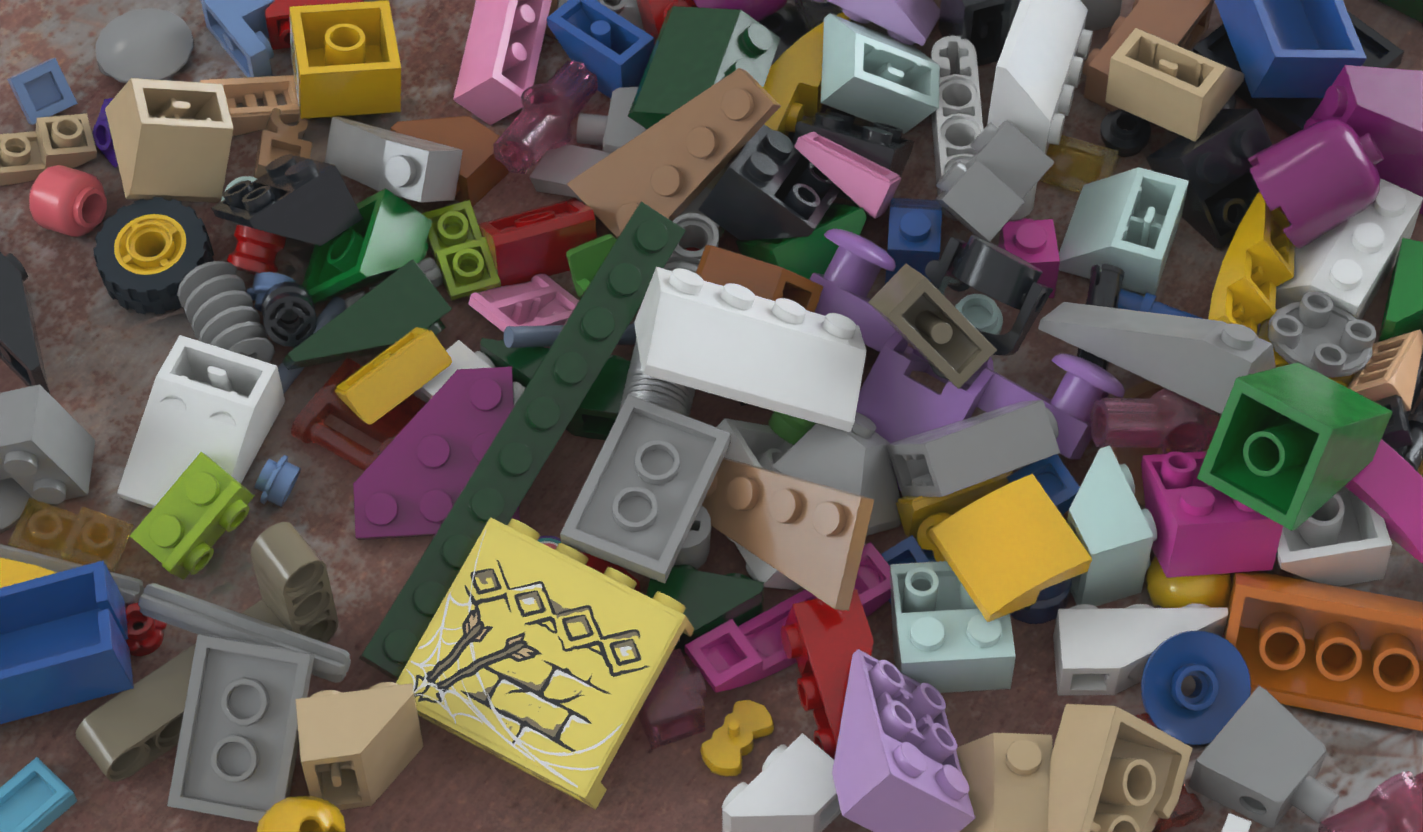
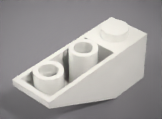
M1196 603L1183 606L1182 608H1154L1147 604H1135L1126 608H1097L1093 605L1081 604L1069 609H1058L1053 635L1058 695H1115L1141 682L1149 657L1169 637L1193 630L1211 632L1223 637L1229 615L1228 608H1210L1208 605Z

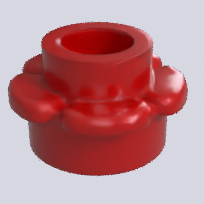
M133 603L125 609L129 638L126 642L130 648L131 655L145 656L153 653L160 647L164 639V629L167 623L143 615L140 611L139 603ZM136 624L144 625L143 628L139 630L133 629Z

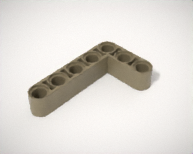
M277 523L265 530L256 539L251 548V559L262 600L241 614L328 643L335 635L339 621L327 567L291 523ZM196 644L135 683L133 689L123 691L94 710L78 726L76 731L77 740L110 781L117 782L132 776L178 745Z

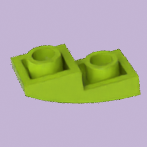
M470 200L421 213L432 221L427 240L434 260L442 272L443 283L451 300L501 286L486 237H482Z

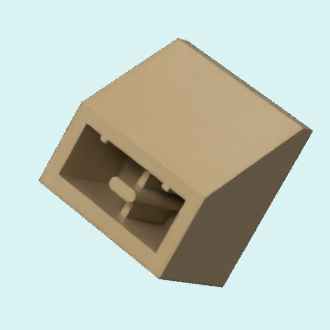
M1135 28L1111 57L1105 102L1196 142L1244 80V73Z
M131 78L105 108L125 198L151 200L153 197H163L164 200L170 201L175 199L192 202H218L223 194L234 129L223 84Z
M383 682L375 684L366 690L344 693L335 690H324L308 698L295 699L300 758L310 796L331 802L339 810L372 806L424 747L412 683L399 685L393 682Z

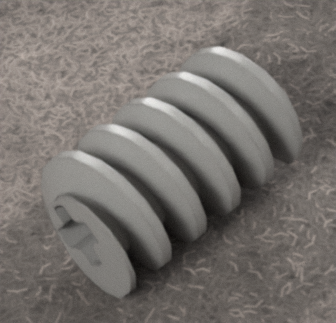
M213 261L199 265L191 270L179 284L177 295L198 341L269 363L275 353L274 346L267 339L265 327L260 324V317L257 310L253 308L251 296L245 292L246 288L243 279L236 275L237 267L230 262Z

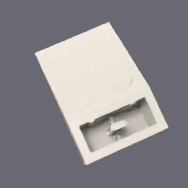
M179 335L155 378L117 491L118 497L153 509L200 452L209 456L239 483H242L285 403L277 365Z

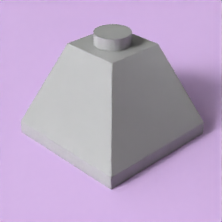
M856 412L854 425L850 432L816 423L770 469L771 471L875 499L866 536L899 527L901 524L895 504L900 498L898 484L886 447L890 443L875 432L877 427L874 422L861 413Z

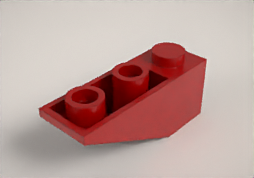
M857 589L853 590L849 611L836 610L819 598L792 604L785 625L781 626V640L785 654L788 659H796L801 675L797 679V690L801 705L805 711L812 710L818 730L814 731V743L832 759H835L852 655L859 649L871 656L874 643Z

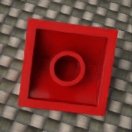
M575 198L478 224L482 237H486L501 286L532 281L534 275L538 274L551 276L570 271L566 257L567 251L597 238L596 219L593 209Z

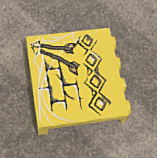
M490 517L396 683L399 685L413 684L418 716L582 803L597 809L607 790L601 783L602 778L682 633L691 637L695 629L686 615L683 614L686 607L670 596L656 592L652 599L634 590L637 583L624 573L607 567L604 574L587 566L586 563L589 559L576 549L563 543H559L556 549H553L539 542L540 534L528 525L515 519H511L509 524L505 525Z

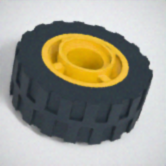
M153 197L151 200H144L143 198L134 201L135 203L127 207L125 205L117 209L115 215L105 220L103 223L104 227L96 235L95 241L97 244L93 248L96 266L108 294L113 300L117 299L123 308L127 310L131 308L136 313L145 315L146 312H154L157 315L165 314V311L175 309L176 311L182 308L177 295L181 281L195 267L214 261L212 257L215 256L202 219H198L196 211L190 206L185 207L181 201L172 199V201L164 200L163 197Z

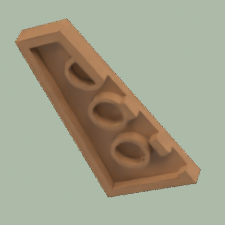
M738 68L566 184L587 206L593 209L594 214L617 238L640 202L673 221L781 106L746 70Z
M724 457L702 503V506L707 509L711 518V526L832 608L849 611L875 499Z

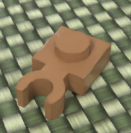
M274 108L272 110L266 130L263 129L258 141L254 169L255 178L258 179L267 173L266 166L281 156L293 154L294 156L310 159L312 142L302 140L308 126L307 119H301L299 116L297 124L289 126L280 120L281 109Z

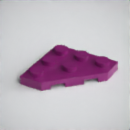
M512 367L457 369L353 483L355 536L357 540L434 536L514 407ZM520 505L511 519L520 521Z

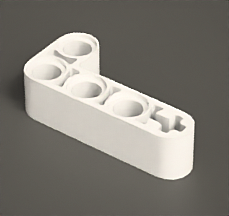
M953 35L939 39L933 45L931 59L940 65L939 109L931 114L936 182L940 180L955 162L961 161L964 165L967 164L976 153L970 145L983 131L977 53L974 45L969 40ZM1037 183L1023 198L1024 204L1010 220L1022 219L1030 214L1034 207ZM937 187V195H939L942 190ZM942 207V213L945 216L953 220H957L946 209Z

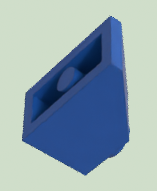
M568 0L547 17L548 27L587 84L610 99L612 92L617 88L639 87L655 46L653 36L596 0Z
M892 198L889 210L887 253L894 259L896 267L895 271L886 270L885 284L905 264H908L931 281L926 276V265L932 260L939 261L942 206L937 201Z

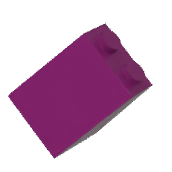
M1345 65L1334 83L1326 90L1323 100L1312 117L1306 121L1304 129L1325 119H1337L1349 124L1359 137L1369 133L1384 158L1383 161L1376 164L1380 178L1423 197V71ZM1423 201L1419 211L1420 214H1423Z

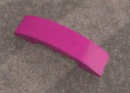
M1381 439L1372 462L1349 481L1345 487L1384 518L1390 538L1423 564V477Z
M871 542L863 547L854 590H858L866 618L891 598L890 566ZM805 589L740 626H737L731 619L687 643L684 651L715 693L741 687L763 679L797 663L795 658L788 659L785 654L781 640V626L785 625L792 604L816 599L817 597Z

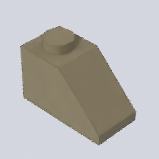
M905 264L868 302L911 346L958 389L997 351L924 275L908 264Z

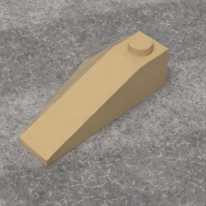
M1066 704L1050 758L1048 832H1152L1160 818L1169 819L1178 803L1193 748L1117 706Z
M992 733L957 747V756L963 776L969 784L968 794L975 819L960 832H1048L1050 758L1053 751L1052 735Z

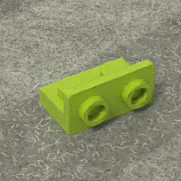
M200 452L130 537L160 561L162 567L170 574L185 580L189 574L195 575L207 565L214 554V549L211 547L225 531H233L244 521L250 510L248 503L255 495L209 456Z

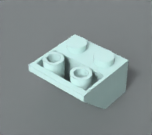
M831 13L824 17L821 80L822 104L873 123L879 122L898 127L903 130V134L939 109V64L913 45L903 44L890 36Z
M1137 167L1083 185L1059 251V270L1090 279V271L1093 265H1099L1100 272L1102 264L1113 265L1125 272L1121 288L1142 294L1148 292L1155 295L1182 217L1189 181Z
M1110 445L1099 449L1069 508L1067 523L1092 557L1088 571L1072 578L1071 593L1077 605L1099 606L1141 593L1146 570L1151 564L1150 552L1152 543L1157 539L1156 525L1150 511L1146 508L1141 510L1134 496L1135 485L1132 474L1126 464L1119 465Z
M947 561L890 564L893 651L897 669L921 684L923 682L929 683L940 693L1011 689L1016 654L1010 614L987 622Z

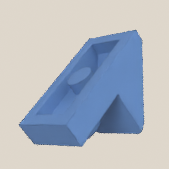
M201 0L207 28L246 77L272 76L269 59L274 57V53L268 41L269 32L265 10L274 0Z

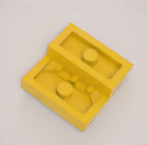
M1033 474L1013 481L972 502L938 524L930 533L931 539L987 622L1035 604L1040 590L1087 572L1092 561V557Z

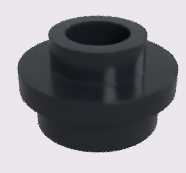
M1122 109L1107 114L1102 120L1100 127V136L1109 152L1120 157H1130L1139 153L1148 144L1151 135L1149 121Z

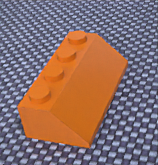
M1258 571L1234 573L1228 603L1229 615L1223 638L1233 644L1245 660L1251 680L1250 696L1260 685L1280 704L1423 731V602Z

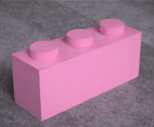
M476 0L453 100L490 126L530 103L552 0Z

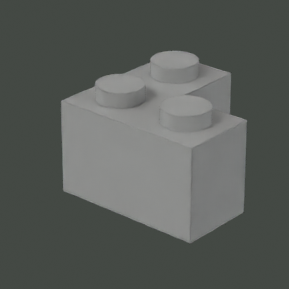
M1009 121L1003 122L998 128L990 122L970 145L976 151L975 155L966 165L961 161L955 162L936 183V186L942 192L935 201L975 236L988 242L995 237L1024 204L1023 198L1055 163Z
M40 384L0 393V480L13 478L40 505L59 504L67 499L88 495L96 440Z

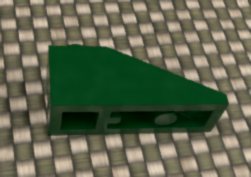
M412 259L290 351L282 363L288 370L382 353L416 327L431 330L437 336L446 328L441 319L452 308Z

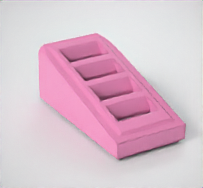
M815 132L798 137L794 147L859 207L863 208L869 216L876 219L886 212L902 179L899 177V174Z

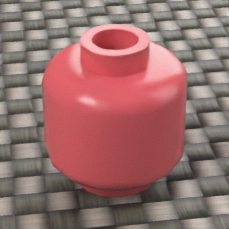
M55 165L45 169L36 178L30 190L29 208L33 219L42 228L72 237L87 235L101 223L107 210V199L102 183L93 174L62 165Z

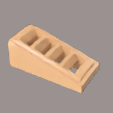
M294 75L200 80L199 82L223 84L234 128L232 137L266 129L274 108L281 109L280 120L284 124L297 122L299 119L300 111ZM283 94L286 105H278L275 95ZM262 98L265 106H258L256 99ZM242 103L243 107L237 108L236 104Z
M1421 330L1373 343L1371 359L1364 369L1355 373L1347 388L1372 401H1378L1394 395L1401 396L1406 411H1410L1423 349V333Z

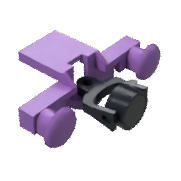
M831 229L824 234L827 239L839 247L825 274L813 273L810 278L811 281L824 286L815 313L824 316L828 313H837L848 317L859 326L864 344L880 352L859 392L856 412L863 414L873 421L877 427L875 432L889 443L971 418L976 407L985 412H990L1021 401L1043 400L1045 407L1053 413L1058 425L1059 435L1056 441L1060 454L1069 459H1080L1098 425L1094 424V421L1109 393L1120 398L1124 397L1125 390L1123 384L1111 373L1081 357L1060 353L1051 360L1067 371L1052 400L1038 392H1031L995 372L991 357L958 389L916 349L908 346V342L868 303L871 299L866 296L881 267L889 271H895L894 259L884 249L855 233L843 229ZM971 235L968 243L961 239L950 237L940 261H930L925 269L926 276L931 280L930 282L943 295L947 285L957 292L973 287L993 299L1020 310L1011 331L1006 334L996 335L975 327L997 349L993 355L1010 356L1019 350L1031 326L1053 291L1052 288L1045 284L1037 283L1043 273L1039 268L1007 250L974 235ZM911 372H926L945 383L946 386L942 393L939 394L909 377ZM897 480L898 490L901 491L900 486H899V483H898V480Z

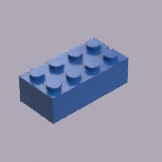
M1215 0L1252 98H1324L1326 90L1334 83L1345 65L1362 66L1367 58L1343 0Z
M104 560L0 588V724L134 688L130 648L126 642L129 638L125 601Z

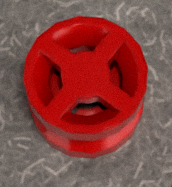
M236 225L234 237L237 240L236 248L233 253L228 255L226 262L232 263L237 267V270L254 275L261 272L277 273L278 267L275 264L277 252L284 249L286 238L251 227Z

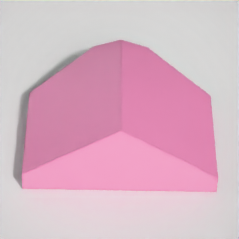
M538 274L533 276L531 282L501 286L487 291L472 293L468 304L504 332L507 326L564 325L579 300L546 274Z

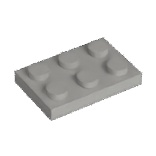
M628 394L560 533L561 543L666 583L731 443V433Z
M207 634L197 635L167 806L259 823V820L266 811L275 803L290 797L299 746L295 699L307 698L314 653Z

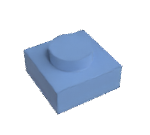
M56 58L46 60L7 79L28 123L31 125L36 123L37 118L50 117L78 104Z

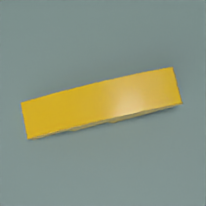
M1261 192L1257 193L1239 224L1222 261L1212 293L1208 317L1209 320L1246 326L1253 330L1256 336L1257 325L1275 314L1276 287L1294 277L1295 246L1283 231V229L1291 226L1281 206L1271 211Z

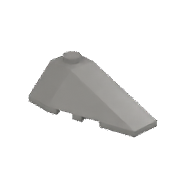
M1063 302L1043 317L1038 327L1043 332L1220 414L1223 413L1237 377L1276 368L1272 343L1257 337L1256 333L1246 326L1228 324L1223 321Z

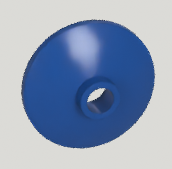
M1185 631L1163 641L1149 657L1141 679L1142 702L1151 722L1157 729L1190 745L1211 743L1246 702L1251 693L1250 675L1241 653L1225 638L1206 631ZM1187 676H1192L1195 680V690L1191 695L1185 696L1181 690L1182 681Z

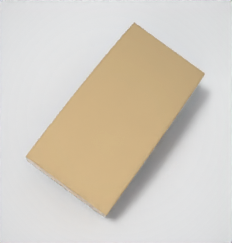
M87 113L40 117L36 119V131L0 134V186L36 180L38 175L48 167L62 165L75 168L96 158L97 149Z

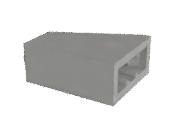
M1043 400L1021 401L886 445L903 497H943L1060 453L1056 441L1059 435L1058 425L1053 413L1045 407Z

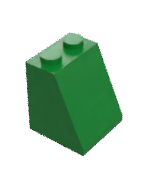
M1299 362L1237 377L1197 479L1287 529L1295 530L1372 462L1393 411Z

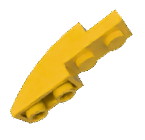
M842 12L836 15L838 17L851 21V19ZM824 22L803 35L770 67L763 87L781 106L765 125L772 130L783 133L787 137L790 132L795 133L797 121L803 120L804 115L812 117L815 115V112H820L823 107L821 103Z

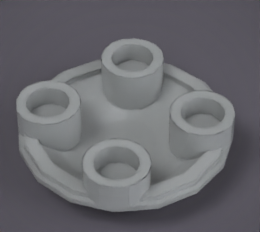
M154 8L131 10L114 18L101 30L95 44L96 59L102 74L122 83H127L131 78L171 81V76L175 75L188 62L194 49L192 31L182 18L169 11Z
M1312 291L1305 293L1301 302L1290 303L1275 312L1269 320L1268 338L1273 344L1274 350L1289 364L1299 362L1330 378L1350 376L1364 369L1372 357V346L1376 338V330L1369 322L1356 319L1350 313L1334 306L1332 299L1328 295Z

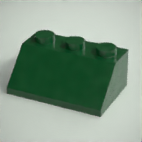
M673 6L667 12L628 117L645 129H648L738 68L746 70L764 87L781 38L742 10Z

